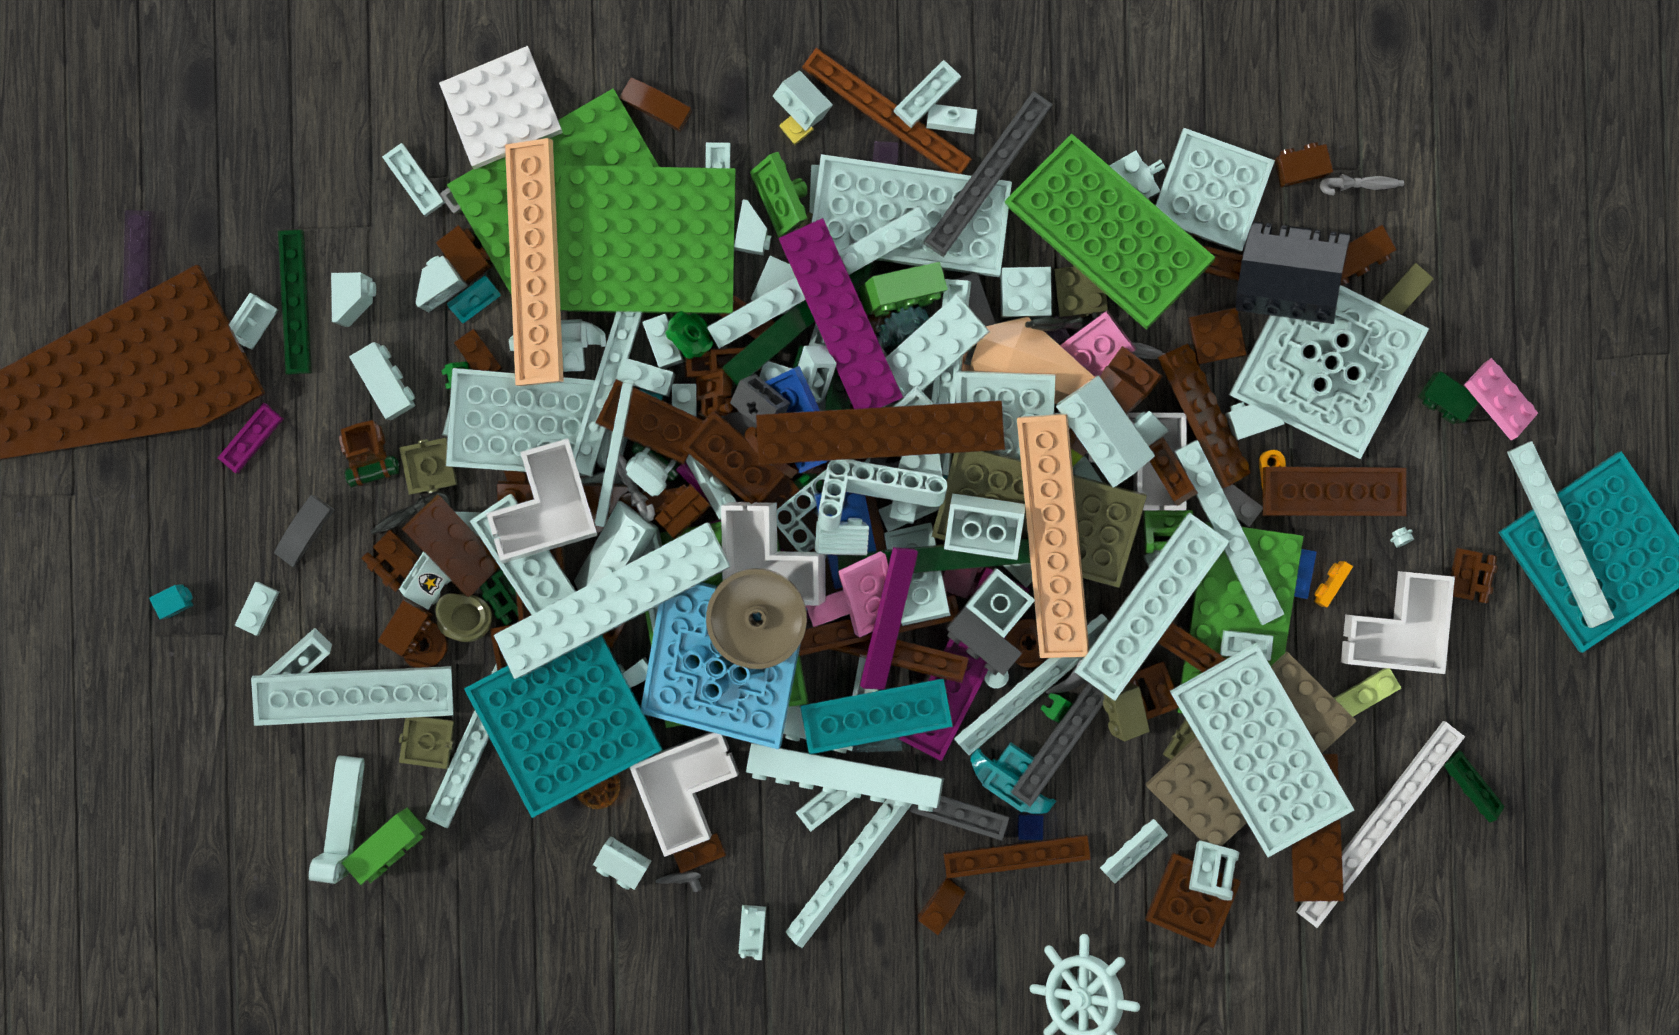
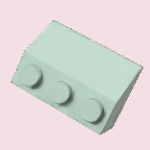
M952 493L944 549L1017 560L1025 504Z

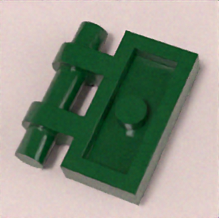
M501 570L492 576L496 586L491 588L488 582L485 581L479 588L484 593L482 596L485 601H489L496 611L494 613L498 619L501 618L506 626L514 621L509 615L511 610H514L518 616L516 590ZM499 592H502L509 602L505 606L497 597Z

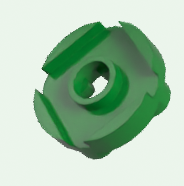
M679 311L669 320L668 329L665 331L666 337L674 343L686 358L700 357L710 350L713 345V340L710 341L708 324L695 313L689 315Z

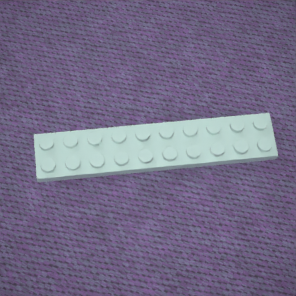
M705 523L495 634L494 637L514 679H519L725 571L731 566L710 524Z

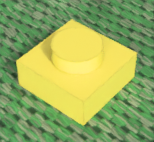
M792 116L779 125L794 145L813 131L812 127L805 131Z

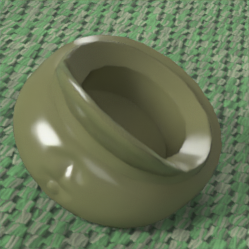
M446 594L439 599L436 605L437 626L443 635L461 642L476 641L482 638L490 629L492 611L489 605L477 596L471 595L468 598L464 594Z

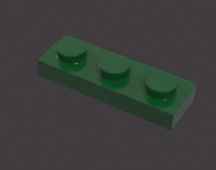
M1460 750L1452 753L1444 765L1449 775L1456 780L1465 795L1471 799L1478 808V811L1489 823L1497 820L1505 806Z

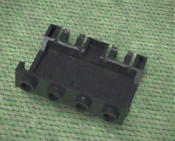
M1253 221L1242 258L1236 310L1334 324L1340 283L1351 234L1339 233L1338 242L1335 243L1337 232L1331 231L1328 242L1320 241L1321 230L1315 229L1313 240H1311L1312 229L1290 226L1288 237H1286L1288 226L1282 225L1278 236L1271 235L1272 224L1266 223L1264 234H1262L1263 223Z

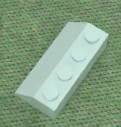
M1099 375L1058 402L1057 409L1061 414H1067L1069 426L1113 488L1136 473L1155 456Z
M618 501L574 580L577 589L580 590L641 558L658 527L650 521H645L639 513L622 501Z

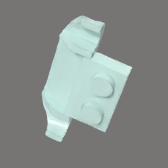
M582 319L561 320L563 372L585 371L584 348L592 344L606 347L605 333L599 327L582 321ZM513 336L509 339L510 351H514Z

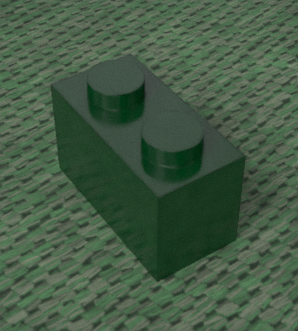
M1441 371L1433 373L1418 395V398L1423 400L1422 404L1432 411L1438 410L1443 414L1442 418L1451 424L1464 423L1478 404V401L1467 388Z

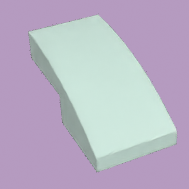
M1150 411L1147 413L1142 412L1133 420L1135 428L1148 445L1158 441L1169 431Z

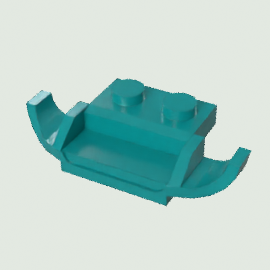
M1009 743L998 760L994 758L990 760L979 748L970 756L973 769L982 786L1020 812L1043 814L1049 812L1056 803V800L1039 794L1032 806L1029 807L1010 793L1034 759L1013 743Z

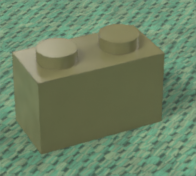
M1128 682L1115 701L1103 693L1105 699L1103 700V706L1108 713L1110 720L1108 727L1113 736L1125 742L1150 732L1140 687Z

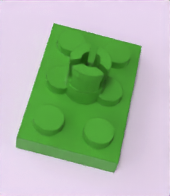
M779 152L770 154L753 168L750 174L778 237L787 235L808 219L805 208L799 198L807 195V186L804 181L802 182L801 178L793 181L790 180L786 165L781 159Z

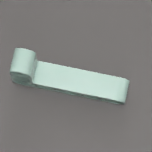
M867 458L865 463H869L871 458ZM827 469L777 509V526L798 552H809L815 548L816 537L801 518L816 506L814 494L819 492L816 490L815 485L817 481L825 480ZM800 495H807L810 498L811 504L808 508L802 509L797 505V498ZM787 510L791 513L792 519L790 523L782 524L778 520L780 511ZM798 529H802L807 533V539L803 543L796 542L793 538L794 532Z
M831 460L826 471L819 506L818 524L825 531H833L839 527L846 492L938 507L945 500L947 482L943 477L933 474L853 460Z
M339 755L336 760L324 853L313 858L309 869L310 881L335 884L349 874V871L343 866L342 862L353 853L365 765L364 758Z

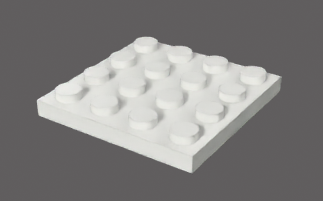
M528 46L439 83L474 170L506 157V144L552 138L563 133Z

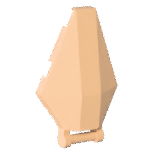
M1028 316L986 326L990 332L977 343L970 365L964 364L968 352L963 355L961 371L1055 374L1054 404H1058V402L1095 378L1044 331L1027 328L1025 323L1031 321Z

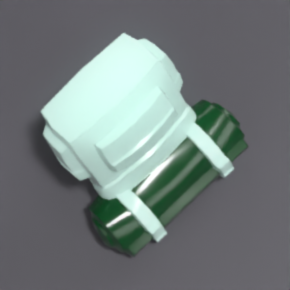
M634 443L632 452L635 454V457L633 456L626 464V475L643 489V493L646 491L652 497L654 495L658 496L666 487L665 481L670 482L678 478L680 474L676 469L680 465L670 458Z

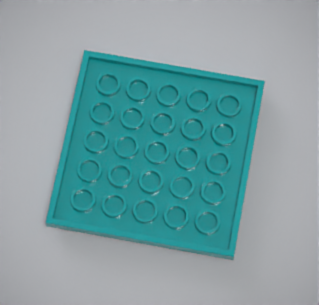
M1622 451L1615 453L1556 493L1614 616L1613 619L1593 628L1588 627L1534 509L1498 532L1568 637L1581 653L1679 588V535Z
M603 635L519 679H514L509 666H506L464 688L532 818L662 750Z

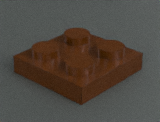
M1236 308L1188 318L1198 365L1246 355Z

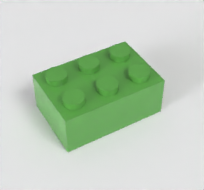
M940 262L873 276L858 288L866 315L874 314L875 318L888 315L889 311L894 309L898 313L910 310L911 306L919 304V307L929 306L933 304V301L940 299L941 294L948 290Z
M405 808L392 817L347 857L342 864L360 885L367 880L369 883H372L387 870L385 865L390 867L405 854L404 848L408 851L423 838L421 833L426 828L408 808Z

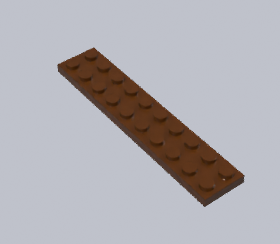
M1002 401L756 415L759 465L1005 450Z

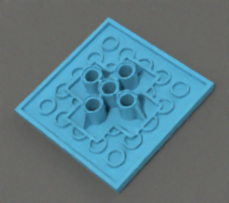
M702 582L658 605L641 705L643 713L648 716L779 750L782 744L800 645L782 663L764 669L744 668L747 672V675H744L740 668H738L741 666L730 662L717 651L707 631V607L712 594L718 586ZM761 613L753 614L755 620H761ZM692 655H696L700 663H697ZM715 661L721 662L723 669H720ZM711 684H715L718 687L719 692L715 691L714 687Z

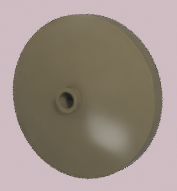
M763 568L745 569L727 577L712 594L706 612L707 631L717 651L730 662L749 669L769 668L788 659L799 647L807 625L806 606L796 586L783 575ZM761 613V620H755L753 614Z

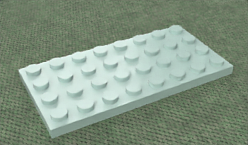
M821 154L812 223L822 218L824 219L839 252L919 207L930 229L876 260L914 266L940 262L943 270L971 274L976 272L978 275L1000 277L1009 209L1004 201L1010 196L1012 182L998 181L943 258L927 247L924 241L971 176Z
M1257 643L1170 691L1267 857L1274 855L1354 811Z

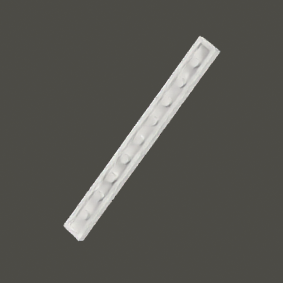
M1443 721L1342 851L1344 893L1465 738L1464 735L1447 722ZM1304 901L1296 912L1318 928L1338 901Z

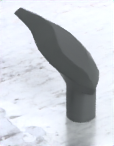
M693 871L677 872L656 880V883L661 884L689 882L693 892H698L702 889L698 879L701 877V874Z

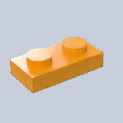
M1339 561L1338 564L1334 563L1327 573L1329 578L1326 583L1320 584L1315 592L1317 597L1314 602L1321 607H1328L1353 566L1345 561Z

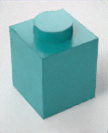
M183 584L174 585L149 598L159 619H168L194 606L191 601L193 599L192 594Z

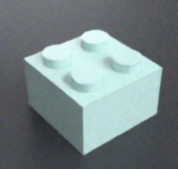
M1051 267L1001 269V319H1019L1027 316L1030 319L1051 317Z
M995 568L965 606L1004 638L1035 599Z

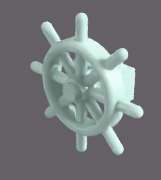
M1087 934L1080 936L1079 955L1068 957L1064 960L1060 958L1052 946L1048 945L1045 947L1044 951L1055 967L1049 974L1046 986L1038 984L1030 986L1031 993L1046 996L1047 1008L1053 1019L1044 1029V1035H1053L1059 1029L1066 1035H1117L1114 1029L1122 1017L1123 1010L1132 1012L1140 1010L1138 1002L1124 1000L1122 987L1116 976V973L1125 965L1123 957H1118L1108 966L1101 959L1089 955V936ZM1075 966H1079L1077 968V979L1070 971ZM1063 979H1065L1072 990L1061 989ZM1062 999L1070 1001V1005L1066 1009H1064ZM1076 1012L1077 1017H1079V1025L1071 1019ZM1089 1019L1094 1020L1098 1027L1089 1029Z

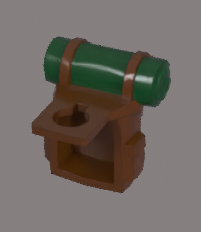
M374 420L357 423L341 429V435L339 436L341 451L349 461V468L345 469V480L351 488L399 474V462L393 455L387 456L383 446L386 441L382 427Z

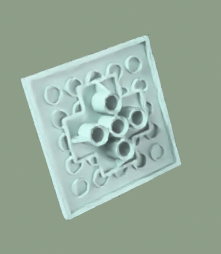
M1340 285L1334 324L1270 315L1229 395L1249 405L1253 404L1283 419L1285 423L1361 459L1429 328ZM1343 333L1348 341L1345 346L1339 347L1336 340ZM1307 345H1311L1314 348V355L1311 358H1306L1303 355V349ZM1332 355L1336 359V365L1334 368L1328 369L1325 365V360ZM1354 366L1358 370V375L1355 379L1350 380L1347 376V371L1350 367ZM1321 377L1325 385L1322 390L1317 391L1314 388V381Z

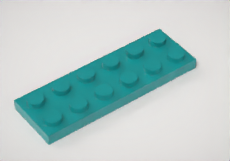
M944 679L800 706L809 754L953 727Z

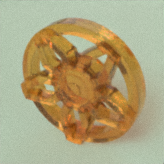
M618 774L613 776L615 780H604L577 794L578 799L585 806L592 809H603L610 806L620 793L621 783ZM608 783L616 784V786L609 788ZM616 790L615 795L609 801V795L606 791L612 792ZM589 791L591 796L583 798L586 792ZM601 795L605 796V803L601 800ZM596 796V800L600 805L589 803L588 800Z

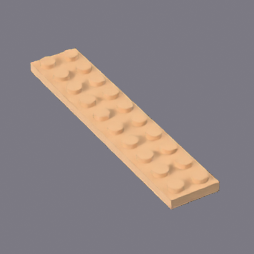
M545 138L506 144L515 385L528 386L564 382L553 140Z
M1067 414L1018 417L1017 426L1040 658L1085 657L1089 651L1068 417Z

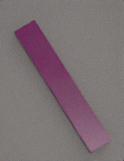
M893 547L860 686L864 689L885 690L918 551L915 549Z

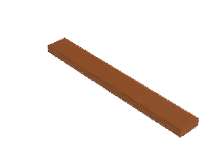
M815 48L802 66V69L945 172L962 174L972 161L970 157L931 129L926 128L921 122L918 121L910 128L894 113V109L897 107L896 104L818 48Z

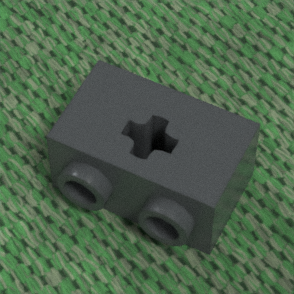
M755 374L740 380L730 402L741 414L746 415L755 424L756 415L786 413L790 405L787 399Z

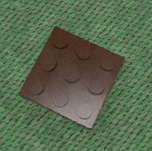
M1172 852L1145 919L1148 922L1214 949L1241 881L1233 877L1231 891H1233L1232 900H1222L1217 896L1191 890L1189 885L1193 860ZM1218 872L1217 887L1222 886L1224 874L1222 872Z

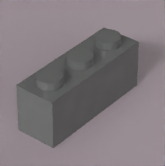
M965 606L962 607L946 627L950 631L947 636L957 644L962 641L967 645L968 649L966 652L976 660L979 657L987 662L984 667L995 676L998 672L1004 676L1022 654Z

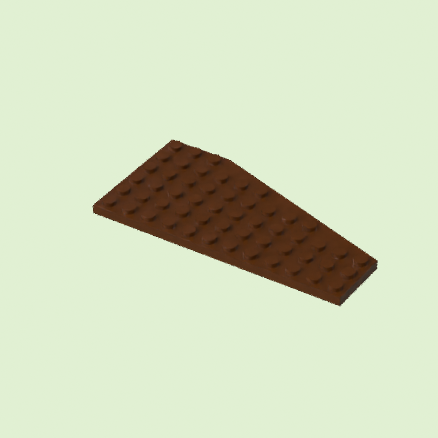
M194 265L1 369L0 460L201 428L265 395L244 350L229 326L230 323L201 266Z

